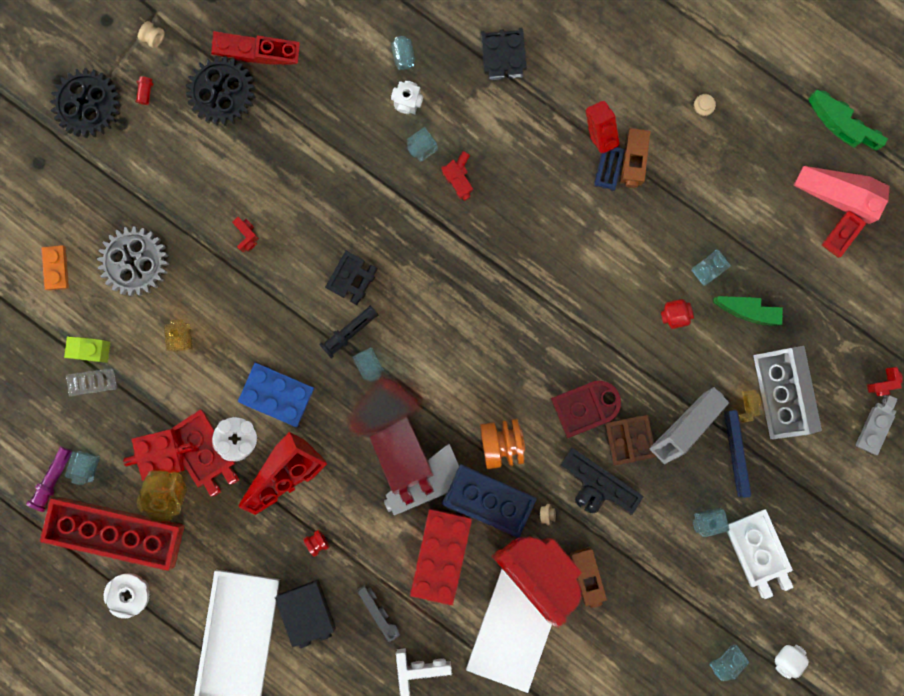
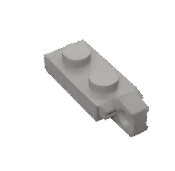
M885 395L881 404L877 403L875 407H872L856 442V447L873 455L879 454L895 418L896 411L893 409L897 402L896 398Z

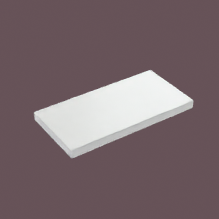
M215 570L194 696H262L276 609L275 597L278 595L280 579Z
M503 569L500 571L466 671L528 693L552 624L546 621Z

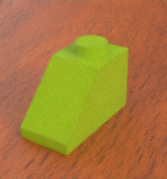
M67 337L64 358L108 363L110 342Z

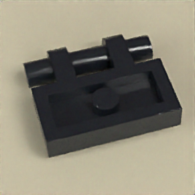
M345 251L325 288L342 298L346 297L348 291L354 295L350 302L358 305L360 300L364 299L365 291L370 282L373 283L374 275L378 268L370 265L367 271L361 269L365 261ZM357 275L363 277L358 288L352 286Z

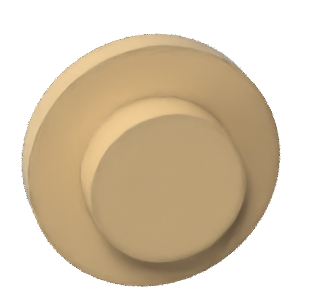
M708 94L698 96L694 102L695 111L702 116L710 115L716 106L714 98Z
M551 504L541 506L540 518L542 524L551 526L552 521L556 520L555 508L551 507Z

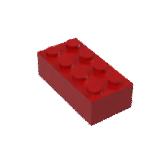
M429 508L410 596L453 606L472 517Z

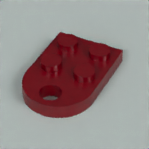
M593 381L551 398L566 438L613 420L621 407L619 392L613 385L605 381ZM606 392H611L615 397L614 402L610 405L603 401V396Z

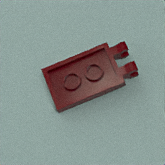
M408 418L369 437L393 494L399 493L403 503L405 502L406 505L415 502L409 488L418 483L426 496L434 492L428 479L434 476L433 471Z

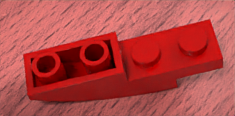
M213 31L211 55L226 56L235 59V61L249 63L298 64L300 42L258 35L257 38Z

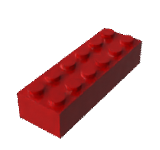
M55 497L49 501L40 542L169 571L175 568L185 525L68 498Z

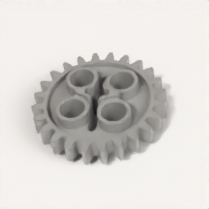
M133 226L132 232L127 227H124V233L116 230L117 237L109 235L111 242L103 241L106 249H99V252L104 254L103 257L97 258L98 261L103 262V265L99 266L98 269L105 271L101 278H108L105 284L108 286L113 285V291L120 289V294L125 295L128 291V295L133 297L136 291L139 296H142L143 289L151 293L150 286L158 288L156 281H164L160 276L161 273L167 274L163 266H167L169 263L163 259L169 255L162 252L166 246L163 244L158 245L161 239L158 237L154 238V233L151 231L147 234V230L144 228L140 232L135 226ZM141 242L142 249L139 252H135V245ZM125 245H127L129 253L125 250ZM119 252H122V253H123V258H122V260L119 261V262H116V260H115L116 254L119 253ZM130 255H131L132 257L136 258V260L134 261L135 266H133V265L130 264V263L133 262V260H132V258L130 257ZM151 261V269L144 271V264ZM138 270H139V271L141 272V274H142V278H141V279L139 278ZM132 271V278L126 281V272Z

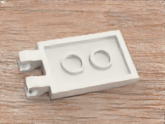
M766 509L725 525L751 587L758 586L761 598L767 599L773 596L767 581L776 577L778 578L781 590L786 591L793 588L787 575L788 572L793 570Z

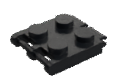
M518 28V30L504 31V29H501L500 32L492 33L481 31L484 74H489V80L504 79V72H508V79L522 78L523 71L527 69L523 28Z

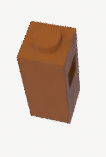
M629 128L626 133L620 183H624L626 187L637 188L638 185L641 186L645 181L651 133L649 130Z
M586 547L569 552L572 562L582 572L577 581L581 588L583 603L585 606L590 605V608L603 605L602 602L606 601L607 598L592 548Z

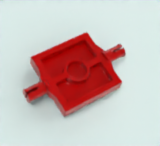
M173 428L131 439L135 456L125 457L123 462H127L124 463L126 467L137 464L142 481L184 471L183 453L194 451V447H190L193 445L192 442L180 445Z

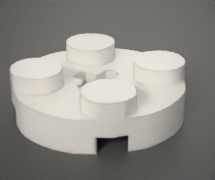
M237 417L222 420L214 430L212 437L213 448L223 459L228 461H241L252 453L257 442L256 431L252 423ZM233 434H236L241 439V441H237L236 445L232 444L233 442L228 439Z
M133 573L118 575L107 584L104 590L105 604L107 603L109 611L119 618L133 617L147 606L150 595L149 585L147 581ZM129 590L132 598L125 601L122 592Z

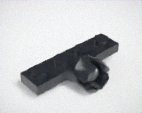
M570 448L559 467L582 482V488L575 497V502L579 507L586 505L584 510L589 513L598 512L604 501L609 500L628 514L633 515L644 497L574 448Z

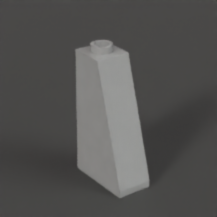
M715 387L703 393L649 449L664 464L685 454L729 402Z
M450 444L444 446L428 460L434 476L428 479L434 492L426 496L418 483L409 488L415 502L406 505L405 502H402L400 494L395 495L391 490L386 494L387 499L384 500L388 512L392 511L396 515L448 492L459 468Z

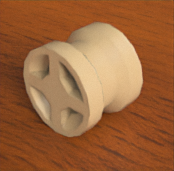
M146 21L138 32V39L142 42H147L153 49L157 48L164 38V30L155 28L153 23Z

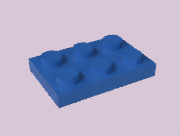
M254 363L238 402L294 427H298L315 388L258 363Z

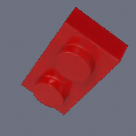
M850 210L847 211L822 243V246L836 257H842L866 225V222Z

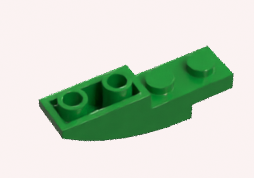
M816 90L808 98L812 108L824 125L854 148L863 143L877 151L886 144L888 138L883 136L881 131L870 129L861 120L851 118L855 110L851 109L846 102L837 101L828 92Z

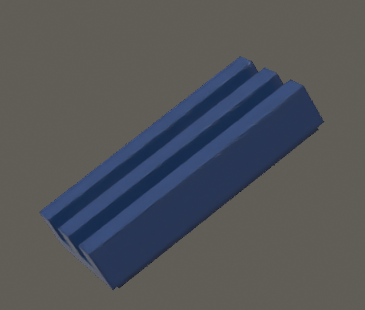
M616 147L611 150L604 182H600L607 152L601 154L594 183L595 187L599 186L603 189L615 191L624 156V148ZM615 152H619L612 184H609Z

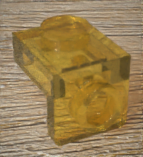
M756 390L742 391L746 413L738 414V418L741 419L742 423L754 421V416L761 415L759 408L761 406V397L759 393H756Z

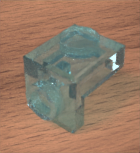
M717 249L694 266L692 272L703 285H706L731 265Z
M733 645L720 659L711 661L709 665L721 681L736 679L750 662L739 647Z

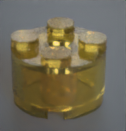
M150 471L145 477L137 497L138 509L142 513L145 511L149 514L148 517L156 521H169L173 519L175 515L180 513L187 492L182 475L178 472Z

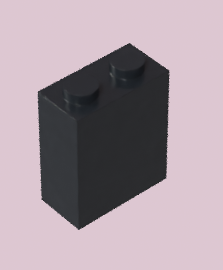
M319 579L279 593L275 597L292 648L296 646L304 648L311 645V641L317 638L322 641L332 637L331 633H334L336 627Z

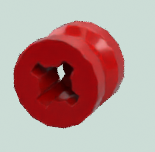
M319 529L314 532L313 536H307L303 539L313 557L317 556L319 551L330 548L325 536Z

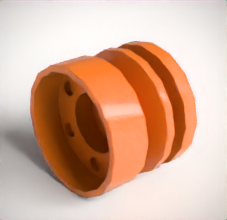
M517 419L511 420V430H508L506 421L502 422V431L497 430L494 422L480 424L487 469L501 467L502 457H506L508 464L512 466V455H516L518 464H524V437Z

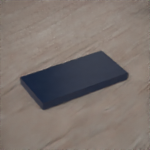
M460 464L442 504L519 538L537 498Z

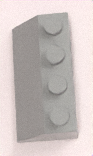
M805 346L753 355L770 439L809 435L822 431Z

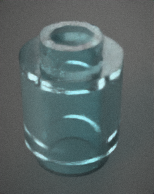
M406 36L396 37L394 42L391 43L395 65H397L399 70L414 67L415 55L411 39H407Z

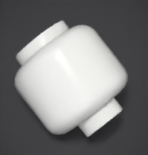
M798 645L784 646L775 658L776 670L788 679L800 677L809 664L805 656L806 651Z

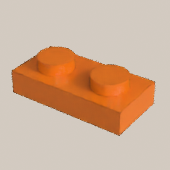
M63 245L41 247L45 290L69 289L66 247Z

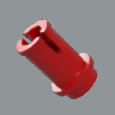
M139 77V80L136 82L138 84V91L135 102L149 105L151 87H154L151 78Z

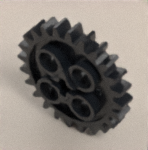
M215 56L213 63L207 58L206 66L200 62V70L193 68L196 75L195 77L188 76L192 84H186V87L191 90L186 93V96L192 98L188 101V104L194 106L192 111L198 113V117L201 120L205 118L207 124H210L213 120L215 126H218L219 122L222 121L223 125L227 126V120L235 124V117L242 120V112L249 114L246 107H253L249 99L256 98L251 93V91L256 90V87L251 84L254 80L252 77H248L250 74L248 69L243 70L244 66L242 63L236 66L235 59H232L229 63L226 56L220 62L219 58ZM220 74V78L217 81H211L213 75ZM234 82H239L240 84L237 89H230ZM223 89L225 90L224 93H223V92H220L219 94L217 93L218 90H219V91H222ZM206 93H211L209 100H202ZM224 102H231L229 108L222 109V104Z
M84 68L83 74L76 69L75 76L68 72L69 79L66 80L61 77L60 79L63 84H55V87L59 89L58 92H51L56 97L55 100L50 101L51 104L56 106L51 109V112L57 114L54 119L60 122L59 126L61 128H66V132L69 134L74 133L76 137H79L81 133L84 138H88L89 133L96 137L97 131L105 134L103 128L106 126L111 129L109 122H117L113 116L120 115V112L116 109V107L122 106L119 101H116L121 98V95L116 93L118 88L112 85L113 81L110 78L106 79L104 73L101 72L98 75L95 69L92 70L91 74L87 68ZM83 87L81 93L75 94L77 88ZM103 92L102 98L96 100V95ZM76 107L75 113L70 115V109ZM97 112L96 118L90 120V115Z

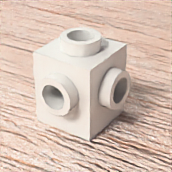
M405 81V83L399 82L398 88L394 87L391 100L394 101V107L397 111L404 114H415L417 107H421L423 95H421L420 87L416 83Z

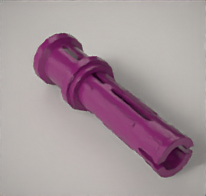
M59 447L42 482L36 484V491L32 499L27 501L26 504L29 507L45 512L46 503L50 496H53L55 493L54 486L70 456L73 454L71 450Z

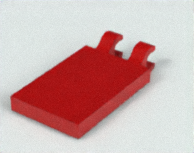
M202 409L173 427L180 445L189 442L193 443L190 447H194V451L183 453L182 461L197 487L204 485L209 495L215 497L222 492L213 480L215 477L222 473L229 485H233L240 480L231 468L236 462L223 459L213 448L212 437L215 429Z

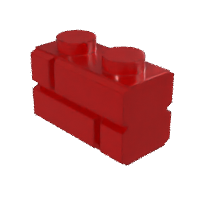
M600 101L588 107L585 111L590 138L599 152L605 153L618 147L620 142L616 117L605 101Z

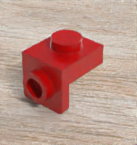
M237 217L232 223L246 237L237 247L242 252L250 251L257 245L256 241L259 239L252 231L255 227L247 219L243 221Z
M898 367L886 368L888 381L867 384L868 393L876 392L877 396L889 395L890 390L902 388L903 377Z

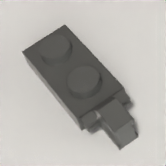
M365 585L358 588V594L387 641L391 642L400 636L396 625L386 621L389 616L383 606L378 608L374 600L377 597L372 588L367 589Z

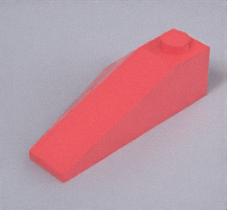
M803 166L794 183V186L844 212L850 210L868 224L879 220L889 199L890 186L871 176Z

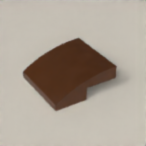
M648 415L605 423L614 466L657 457L649 449L654 442Z

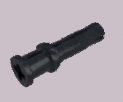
M369 305L367 309L342 330H335L332 337L324 343L321 342L319 345L332 359L334 357L333 354L343 346L346 347L349 343L348 340L378 317V313Z

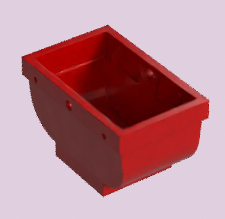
M519 537L512 540L503 549H498L492 555V558L548 623L559 628L567 621L566 617L580 602L581 588L576 579L582 572L553 539L544 538L541 541L537 538Z

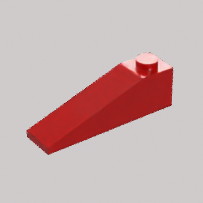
M288 432L269 455L239 503V508L254 515L258 514L277 502L278 497L285 492L291 493L296 490V485L304 480L306 482L312 480L327 465L326 460L305 439Z

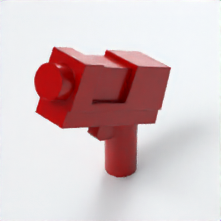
M463 151L457 162L453 159L447 166H442L441 169L444 177L457 192L459 199L463 198L466 201L471 197L469 193L473 191V188L464 176L467 174L464 165L470 155Z

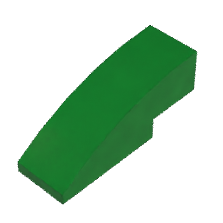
M726 296L713 298L714 304L740 319L760 325H782L783 308L761 307V298Z

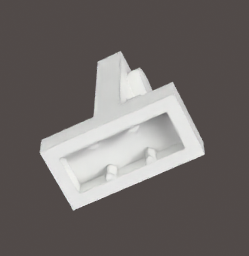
M406 648L397 649L396 658L400 696H410L409 679L452 675L451 661L435 659L433 663L424 664V661H416L408 666Z

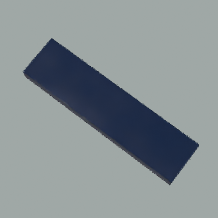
M736 410L724 411L737 495L742 498L751 497L738 412Z

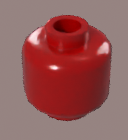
M685 299L667 302L664 306L665 311H661L663 323H668L671 329L689 326L691 319H694L691 303H687Z

